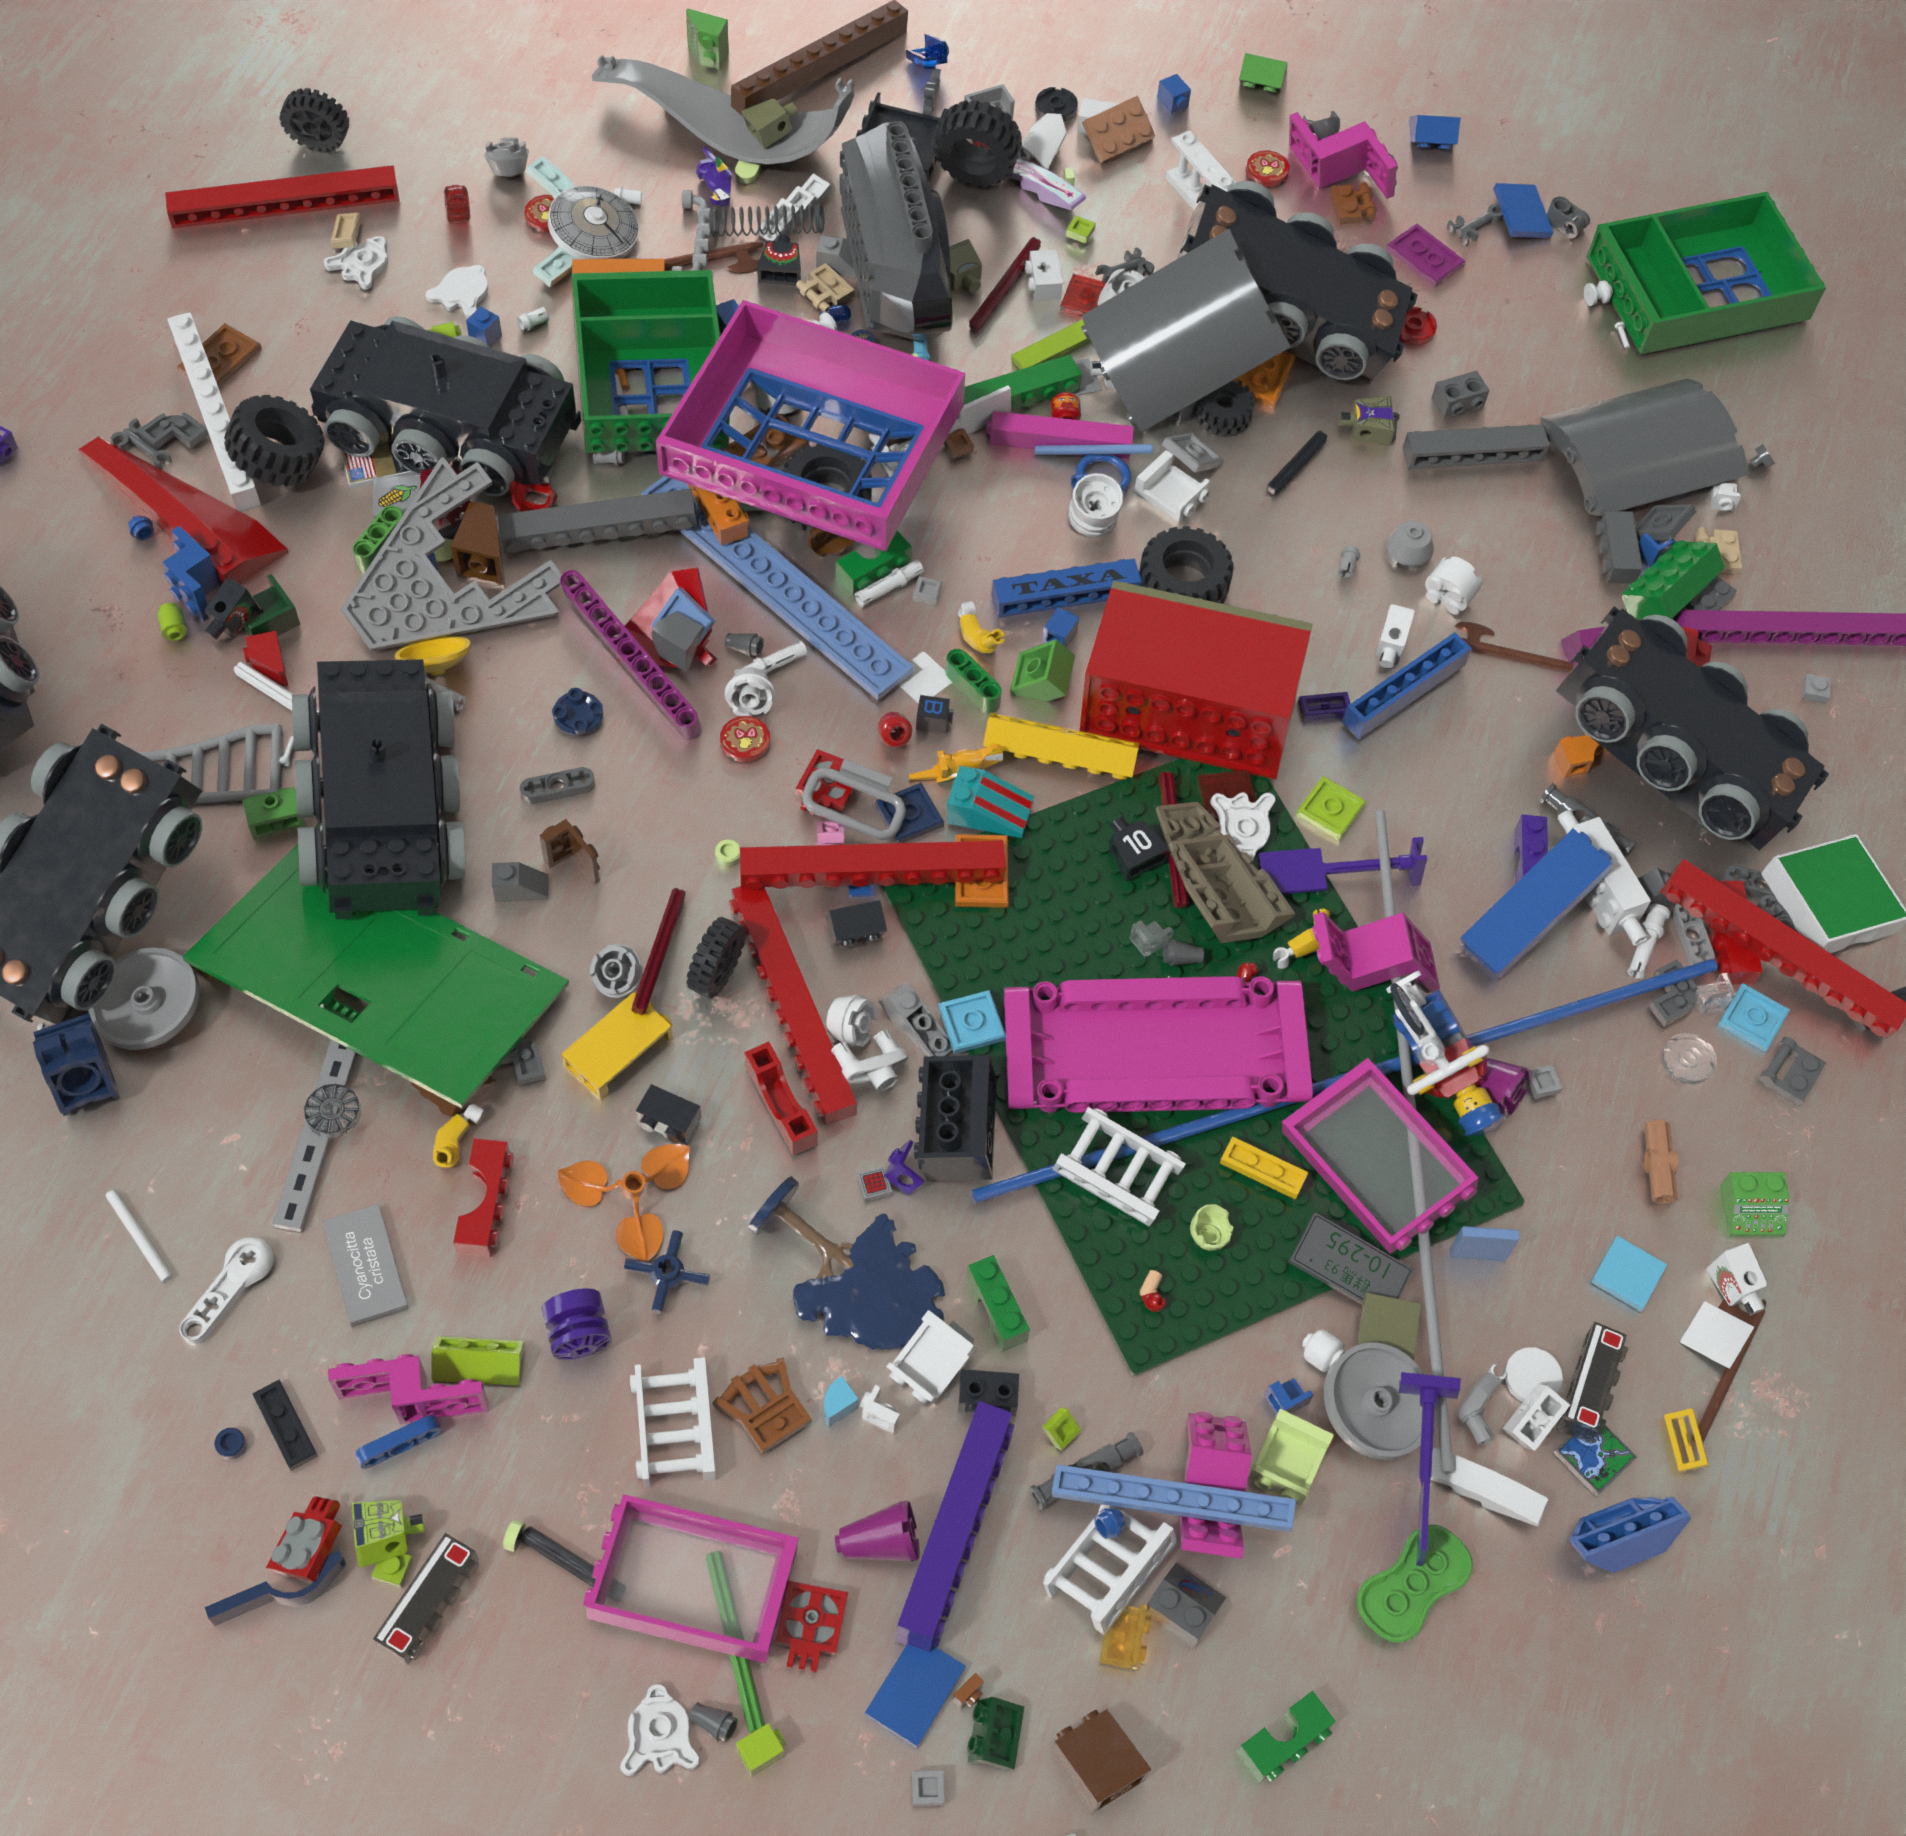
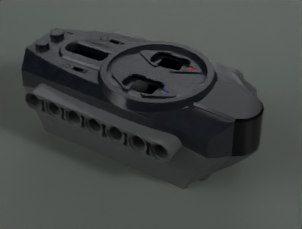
M902 121L883 123L865 134L842 143V151H840V168L843 170L839 179L840 195H842L841 213L867 328L870 330L896 334L913 340L935 339L943 332H949L953 323L950 293V249L945 213L938 192L930 189L915 147L914 138L911 137L907 126Z

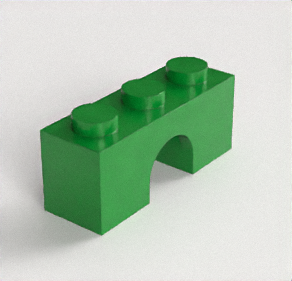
M898 530L886 551L875 548L876 558H864L855 550L836 561V577L852 595L892 573V570L902 568L911 562L912 546Z
M992 1255L968 1265L966 1279L977 1302L982 1301L990 1319V1329L1001 1352L1028 1342L1030 1328L995 1256Z
M1313 1690L1291 1706L1284 1714L1293 1729L1291 1740L1286 1742L1278 1741L1264 1727L1244 1742L1236 1751L1259 1783L1266 1778L1272 1782L1285 1771L1282 1765L1291 1759L1295 1764L1309 1753L1306 1748L1309 1744L1316 1741L1319 1745L1333 1734L1330 1728L1336 1721Z

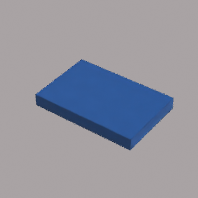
M1495 184L1493 190L1511 237L1551 238L1553 230L1536 185Z
M907 1644L865 1711V1716L913 1747L918 1748L966 1669V1666L932 1645L930 1652Z

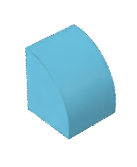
M843 1376L836 1379L829 1386L825 1394L824 1417L828 1427L858 1409V1398Z

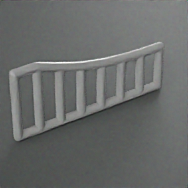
M280 724L250 725L197 743L169 749L139 752L153 761L168 759L176 764L177 757L192 754L191 783L202 790L203 751L219 747L217 792L201 793L195 804L242 801V799L250 798L256 794L262 795L281 789V763L279 760L282 757V726ZM272 734L270 789L254 790L256 735ZM245 738L244 790L228 791L230 743Z

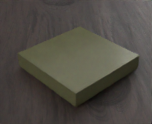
M1364 1293L1357 1345L1370 1342L1390 1345L1414 1360L1422 1304Z

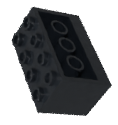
M990 1055L924 1056L923 1067H919L918 1070L919 1083H922V1092L917 1093V1107L921 1108L920 1117H916L915 1121L919 1142L914 1143V1158L918 1159L919 1171H923L926 1181L993 1180L997 1078Z

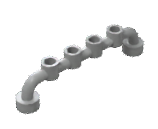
M683 190L682 208L692 209L693 204L700 207L698 209V223L696 225V238L694 242L695 250L691 270H701L702 268H707L708 264L707 254H703V252L709 253V239L705 237H711L709 223H707L709 222V211L711 208L708 207V202L704 198L693 195L692 190ZM673 266L672 271H683V267Z

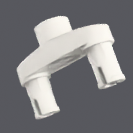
M888 1029L879 1032L874 1037L875 1042H877L883 1052L881 1055L860 1061L853 1055L847 1042L839 1043L832 1048L831 1052L840 1063L842 1073L849 1083L872 1082L879 1092L890 1088L897 1082L898 1077L894 1071L898 1070L909 1058L904 1049L895 1042Z

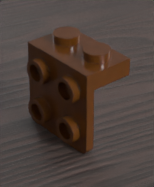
M565 819L555 826L547 827L539 835L543 859L549 868L572 855L594 883L599 880L598 871L600 866L597 863L599 855L592 844H586L583 840V834L576 825L572 826Z

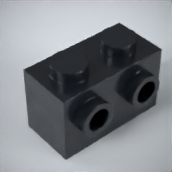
M880 900L832 909L825 914L832 946L840 944V948H846L856 945L855 941L865 939L866 943L881 940V936L887 932Z
M652 1084L635 1111L637 1123L641 1128L649 1132H659L671 1142L678 1143L679 1141L686 1145L702 1118L700 1105Z
M961 1369L958 1412H963L964 1415L973 1417L980 1401L1011 1412L1012 1416L1016 1417L1019 1373Z

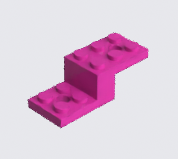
M403 1354L396 1359L386 1361L379 1358L370 1359L366 1364L359 1365L342 1363L337 1365L336 1368L328 1369V1379L338 1400L391 1392V1405L400 1425L415 1422L429 1415H435L437 1419L489 1412V1402L482 1381L477 1382L474 1379L460 1381L458 1385L434 1384L429 1386L428 1389L427 1375L419 1356L412 1354Z

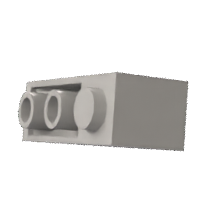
M909 982L898 985L878 1001L893 1023L926 1056H945L953 1050L947 1034Z

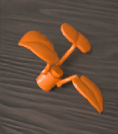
M667 1144L653 1148L645 1154L641 1162V1169L646 1175H642L637 1171H630L624 1175L623 1180H617V1183L608 1187H604L608 1181V1174L605 1168L598 1162L590 1160L580 1161L569 1167L559 1169L558 1180L565 1195L572 1202L583 1207L596 1206L601 1201L602 1192H610L621 1187L623 1195L628 1199H633L635 1218L627 1217L619 1223L616 1229L617 1243L628 1255L640 1261L648 1262L660 1249L663 1240V1226L655 1214L647 1213L640 1216L639 1197L644 1192L645 1182L649 1183L652 1180L658 1188L663 1190L679 1187L687 1177L690 1148L688 1145Z

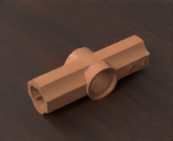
M1665 1120L1647 1122L1644 1126L1647 1148L1644 1155V1169L1650 1176L1652 1201L1659 1205L1674 1203L1678 1200L1676 1183L1678 1154L1672 1148L1670 1123L1665 1122Z

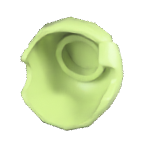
M1216 1204L1203 1206L1196 1212L1190 1224V1231L1197 1245L1205 1250L1214 1251L1222 1249L1230 1242L1234 1227L1229 1223L1228 1211Z

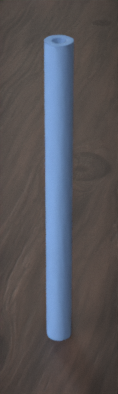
M1153 444L1035 445V455L1153 454Z

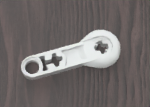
M245 1237L237 1240L229 1247L225 1255L222 1272L180 1324L179 1331L186 1343L190 1345L203 1343L245 1289L269 1273L274 1263V1253L271 1246L263 1239ZM254 1257L255 1262L253 1264L249 1262L245 1264L244 1258ZM217 1302L219 1308L217 1310L211 1309L209 1311L207 1305L209 1303L215 1304ZM201 1314L203 1317L206 1316L209 1322L206 1323L204 1319H202L198 1315ZM190 1325H202L201 1333L195 1337L187 1336L186 1331Z

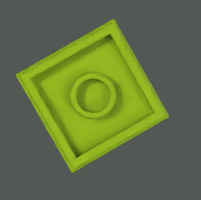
M1322 776L1299 807L1296 815L1340 841L1364 808L1366 800Z

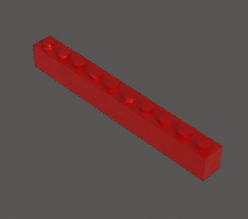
M394 165L165 192L167 214L172 229L400 201Z
M1003 840L740 847L741 888L751 890L764 887L784 889L787 887L812 888L814 886L834 888L841 885L863 887L871 884L890 886L893 884L917 885L919 883L940 885L946 882L968 884L978 881L995 883L1004 881L1006 871Z
M1685 859L1673 869L1661 888L1660 893L1664 894L1669 901L1681 905L1692 916L1701 918L1710 924L1715 931L1724 933L1733 939L1737 945L1755 953L1760 960L1778 968L1783 975L1792 977L1801 983L1806 990L1815 992L1824 998L1828 1004L1838 1007L1847 1013L1851 1019L1866 1025L1874 1034L1887 1039L1897 1032L1906 1017L1905 1001Z
M741 886L731 889L732 900H729L731 912L733 915H738L740 919L738 924L746 929L745 935L749 941L747 944L751 959L756 958L758 962L756 970L761 981L765 980L768 986L765 988L767 998L770 1003L774 1002L776 1005L775 1016L779 1026L784 1025L786 1029L784 1037L788 1048H794L796 1053L794 1056L795 1065L798 1071L803 1070L806 1077L803 1079L807 1093L814 1096L815 1102H813V1107L817 1117H822L827 1126L857 1115L855 1097L842 1073L840 1063L831 1052L833 1048L765 887L757 890L741 888Z

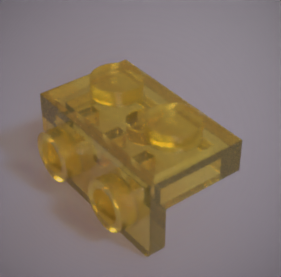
M1141 1604L1140 1608L1127 1606L1107 1633L1103 1635L1099 1666L1135 1673L1139 1664L1144 1665L1147 1646L1141 1644L1143 1633H1149L1151 1615H1146L1147 1605Z

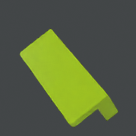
M437 1336L431 1349V1379L444 1382H460L474 1379L477 1382L482 1381V1384L519 1385L524 1341Z

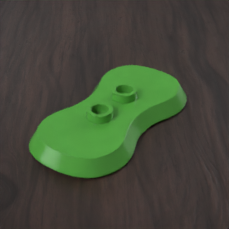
M1428 1525L1427 1552L1422 1566H1416L1418 1529H1416L1408 1538L1398 1561L1389 1569L1368 1578L1360 1587L1357 1595L1358 1611L1366 1624L1385 1640L1400 1643L1416 1636L1423 1627L1432 1605L1442 1596L1461 1588L1469 1580L1473 1569L1471 1554L1455 1534L1442 1526Z

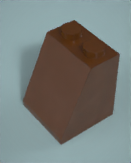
M470 501L451 545L457 577L504 587L505 576L494 506L483 502Z
M1097 1709L1090 1712L1081 1719L1083 1724L1075 1729L1071 1726L1064 1728L1055 1735L1057 1740L1054 1741L1052 1746L1091 1814H1094L1143 1783L1151 1771L1148 1763L1108 1709L1101 1713Z

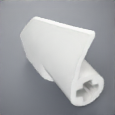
M1047 113L1031 127L1028 136L1021 141L1022 146L1018 158L1029 161L1034 157L1044 169H1049L1066 136L1061 114Z

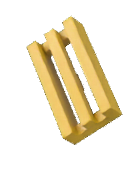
M1693 1408L1665 1414L1664 1418L1679 1472L1685 1473L1687 1470L1694 1471L1700 1467H1710ZM1689 1416L1700 1456L1698 1461L1695 1460L1684 1417ZM1675 1419H1678L1689 1463L1684 1464L1673 1424Z

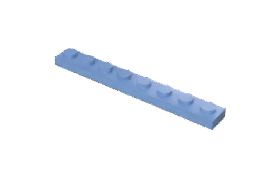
M1057 1464L1052 1487V1497L1285 1532L1293 1531L1296 1499Z

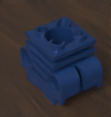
M89 1013L33 1032L35 1041H33L35 1055L41 1067L42 1075L63 1116L69 1115L70 1110L87 1105L90 1101L96 1102L111 1096L114 1099L119 1098L106 1050Z

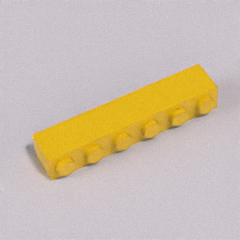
M991 712L987 721L983 747H990L991 744H1000L1002 751L1012 752L1013 756L1017 758L1027 759L1028 756L1038 758L1037 761L1041 763L1052 764L1055 761L1063 763L1062 766L1066 768L1077 769L1079 766L1087 768V771L1093 774H1102L1103 771L1112 773L1114 778L1127 779V777L1133 776L1140 743Z

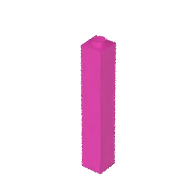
M993 411L992 421H987L986 434L991 435L990 445L1035 449V445L1132 444L1134 426ZM1113 454L1121 459L1130 460V454Z

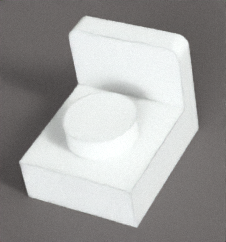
M1723 482L1712 485L1711 508L1734 512L1741 499V494L1737 493V484Z
M875 1385L872 1392L866 1391L860 1403V1407L863 1408L862 1419L894 1434L899 1424L900 1414L889 1404L877 1403L880 1398L881 1387Z

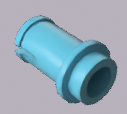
M927 339L914 340V353H917L918 358L930 361Z

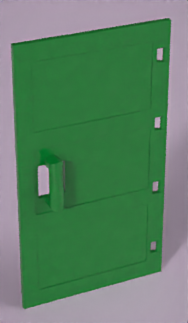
M298 844L183 955V961L460 1108H463L569 985L568 979L435 911L434 915L418 916V909L352 912V919L335 920V913L329 912L328 873L326 870V893L322 892L318 884L300 886ZM457 931L467 938L462 941L455 937L454 934ZM527 967L537 972V974L533 977L523 971ZM339 987L370 1004L362 1013H359L335 1000L333 992Z

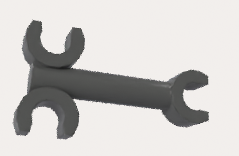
M932 68L931 80L927 82L924 91L923 114L932 116L934 109L933 100L937 86L940 85L941 69Z
M1492 204L1489 206L1486 214L1465 225L1464 218L1458 215L1455 223L1451 220L1448 221L1447 229L1461 237L1462 244L1468 246L1470 238L1474 241L1478 239L1479 233L1475 230L1476 228L1489 221L1500 222L1503 214L1502 211L1494 213L1497 205Z
M1135 248L1133 254L1128 250L1125 252L1124 260L1126 262L1112 267L1099 265L1095 274H1104L1102 282L1107 283L1112 273L1118 269L1129 271L1137 268L1136 272L1144 276L1145 271L1150 275L1153 274L1155 267L1153 263L1141 257L1142 251L1139 248Z
M137 418L130 421L129 428H125L122 432L114 433L111 436L112 443L116 445L121 442L119 446L125 451L130 448V442H132L150 456L154 466L161 470L163 469L161 460H167L169 463L172 462L169 452L165 450L157 451L139 436L138 430L141 428H139L140 423Z

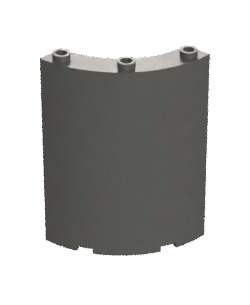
M1227 229L1081 316L1084 325L1081 326L1082 331L1087 339H1091L1104 366L1100 368L1103 376L1107 381L1111 380L1129 412L1126 415L1131 425H1137L1141 432L1291 347L1273 311L1267 305L1256 279L1252 276L1248 268L1249 265L1230 229Z
M1683 379L1540 417L1548 442L1558 447L1572 465L1582 488L1587 514L1602 516L1604 511H1621L1749 475L1742 445L1738 446L1734 434L1738 431L1728 411L1712 391H1705L1703 384L1692 379Z

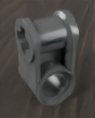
M1558 196L1551 201L1547 211L1550 225L1561 231L1566 237H1576L1579 234V230L1586 228L1590 224L1589 215L1571 203L1567 198Z

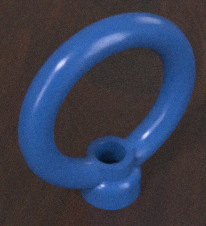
M1113 454L1086 455L1077 464L1076 475L1071 477V486L1074 490L1077 482L1084 476L1089 475L1085 474V469L1088 465L1094 462H1106L1120 470L1122 480L1119 485L1122 492H1125L1131 483V471L1128 465L1121 458Z

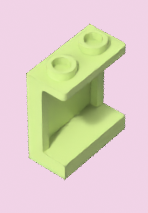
M1279 1409L1248 1479L1254 1481L1253 1483L1260 1489L1267 1491L1271 1489L1281 1494V1497L1296 1499V1503L1302 1505L1334 1434Z

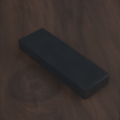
M280 1379L252 1393L290 1471L318 1457Z

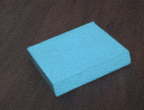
M1742 983L1718 1026L1766 1052L1790 1009Z
M990 990L938 1003V1009L954 1054L1006 1041V1034Z
M1617 1235L1592 1278L1591 1283L1641 1312L1667 1264Z

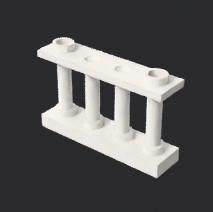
M1190 130L1171 138V142L1180 151V158L1177 167L1166 171L1165 178L1193 210L1199 204L1196 203V200L1204 186L1199 181L1200 175L1206 180V185L1211 187L1213 184L1225 191L1236 183ZM1188 161L1193 166L1192 172L1187 167Z
M1088 1107L1082 1120L1089 1124L1071 1155L1065 1156L1061 1153L1052 1170L1150 1226L1159 1212L1158 1209L1154 1208L1155 1205L1153 1204L1170 1172L1179 1175L1185 1163L1180 1161L1181 1158L1174 1152H1165L1108 1119V1115L1102 1110ZM1099 1129L1113 1138L1096 1168L1089 1170L1081 1165L1082 1162L1080 1160ZM1123 1143L1137 1151L1121 1181L1113 1184L1105 1179V1173ZM1149 1158L1161 1165L1145 1196L1139 1199L1130 1194L1129 1188L1145 1159Z
M705 1357L693 1358L694 1369H689V1372L642 1377L641 1364L635 1365V1375H630L631 1393H637L642 1459L636 1461L637 1479L643 1478L645 1488L651 1487L650 1474L697 1469V1472H703L704 1481L716 1480ZM690 1384V1387L696 1386L697 1396L691 1397V1400L651 1405L644 1404L643 1389ZM692 1412V1415L698 1414L699 1425H693V1429L647 1434L646 1417ZM694 1440L695 1443H701V1454H696V1457L649 1462V1445Z
M1101 1504L1099 1512L1104 1508H1115L1122 1512L1125 1517V1527L1146 1540L1145 1547L1140 1553H1133L1111 1537L1103 1538L1097 1531L1093 1519L1056 1567L1053 1566L1048 1570L1043 1584L1047 1596L1053 1599L1061 1589L1092 1611L1091 1619L1094 1628L1105 1635L1173 1548L1177 1540L1174 1528L1163 1522L1158 1530H1151L1124 1512L1123 1507ZM1096 1543L1128 1563V1568L1122 1576L1116 1577L1087 1557ZM1078 1566L1110 1587V1591L1104 1599L1097 1600L1068 1580Z

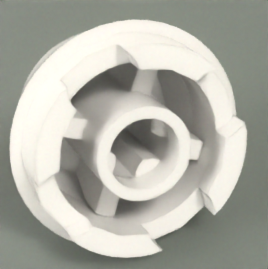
M753 667L737 671L726 685L724 693L727 703L733 708L732 712L738 716L752 717V715L762 712L766 714L775 699V690L767 675L760 669Z
M862 994L836 998L831 1004L827 1015L828 1032L841 1043L847 1042L848 1047L855 1045L862 1047L866 1045L872 1037V1034L868 1033L871 1021H877L876 1004L870 1002Z

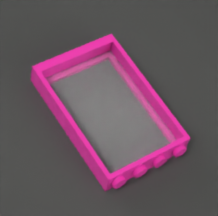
M1369 1058L1282 1121V1132L1390 1254L1397 1249L1399 1251L1405 1249L1411 1243L1412 1237L1418 1233H1426L1434 1225L1433 1221L1440 1216L1443 1218L1447 1217L1454 1211L1455 1205L1462 1199L1464 1201L1469 1200L1477 1192L1478 1177Z
M623 1494L620 1504L615 1503L610 1519L611 1522H614L611 1532L606 1531L601 1547L602 1550H605L602 1560L597 1559L594 1566L592 1578H596L593 1589L588 1588L584 1597L583 1606L587 1607V1619L767 1663L797 1553L799 1538Z

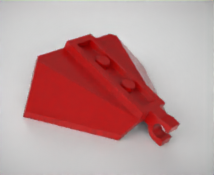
M697 567L671 571L625 625L626 629L659 666L677 667L658 655L651 636L653 629L651 624L675 590L682 587L708 613L699 568ZM711 627L697 646L693 659L698 656L706 666L712 667L718 658L705 647L712 633ZM634 651L628 652L626 655H631Z

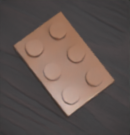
M1138 95L1082 122L1100 163L1156 136Z

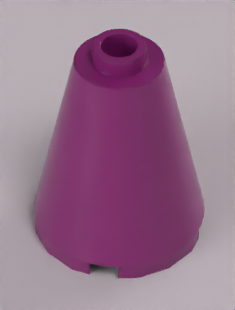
M1487 1058V1073L1483 1076L1485 1082L1476 1087L1485 1088L1492 1102L1496 1103L1499 1106L1500 1112L1508 1118L1507 1113L1512 1115L1527 1092L1524 1089L1525 1081L1531 1082L1532 1071L1526 1067Z
M908 1500L900 1501L841 1527L839 1535H835L837 1553H842L845 1559L908 1562L919 1560V1538L916 1539L915 1535L917 1525L911 1503Z

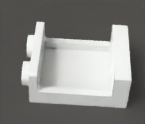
M1165 450L1137 476L1134 492L1179 523L1185 516L1189 517L1200 502L1204 503L1210 495L1209 487L1211 481L1206 478L1202 483H1199L1172 464L1173 454Z
M928 1310L922 1318L924 1321L897 1358L892 1363L889 1362L886 1367L892 1371L889 1376L898 1384L904 1386L907 1383L915 1390L912 1392V1395L922 1403L926 1404L929 1400L931 1403L936 1404L978 1348Z

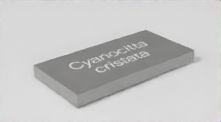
M379 1203L323 1220L351 1326L408 1309Z

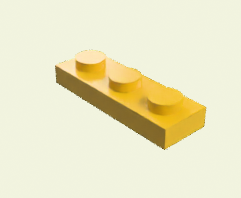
M1233 1136L1220 1161V1164L1294 1199L1297 1198L1308 1174L1307 1171Z

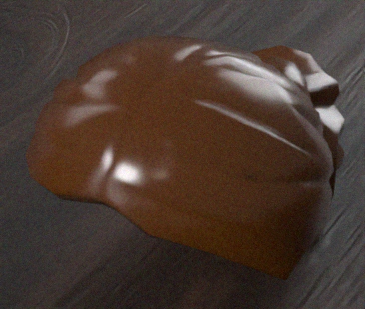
M816 527L811 529L808 537L810 549L818 556L840 554L845 549L853 546L855 542L854 540Z

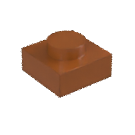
M965 429L948 434L944 446L952 459L974 452V445Z
M976 1672L953 1694L952 1702L960 1710L966 1704L972 1707L983 1695L980 1690L983 1688L984 1681Z

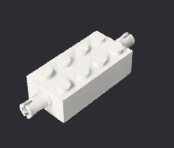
M1571 810L1561 813L1557 820L1566 833L1570 832L1573 828L1578 833L1584 832L1592 840L1591 844L1598 851L1603 849L1612 858V871L1585 896L1587 904L1596 913L1600 926L1605 928L1609 936L1626 931L1634 946L1642 944L1647 940L1648 935L1644 932L1639 921L1651 900L1601 818L1597 817L1579 824Z

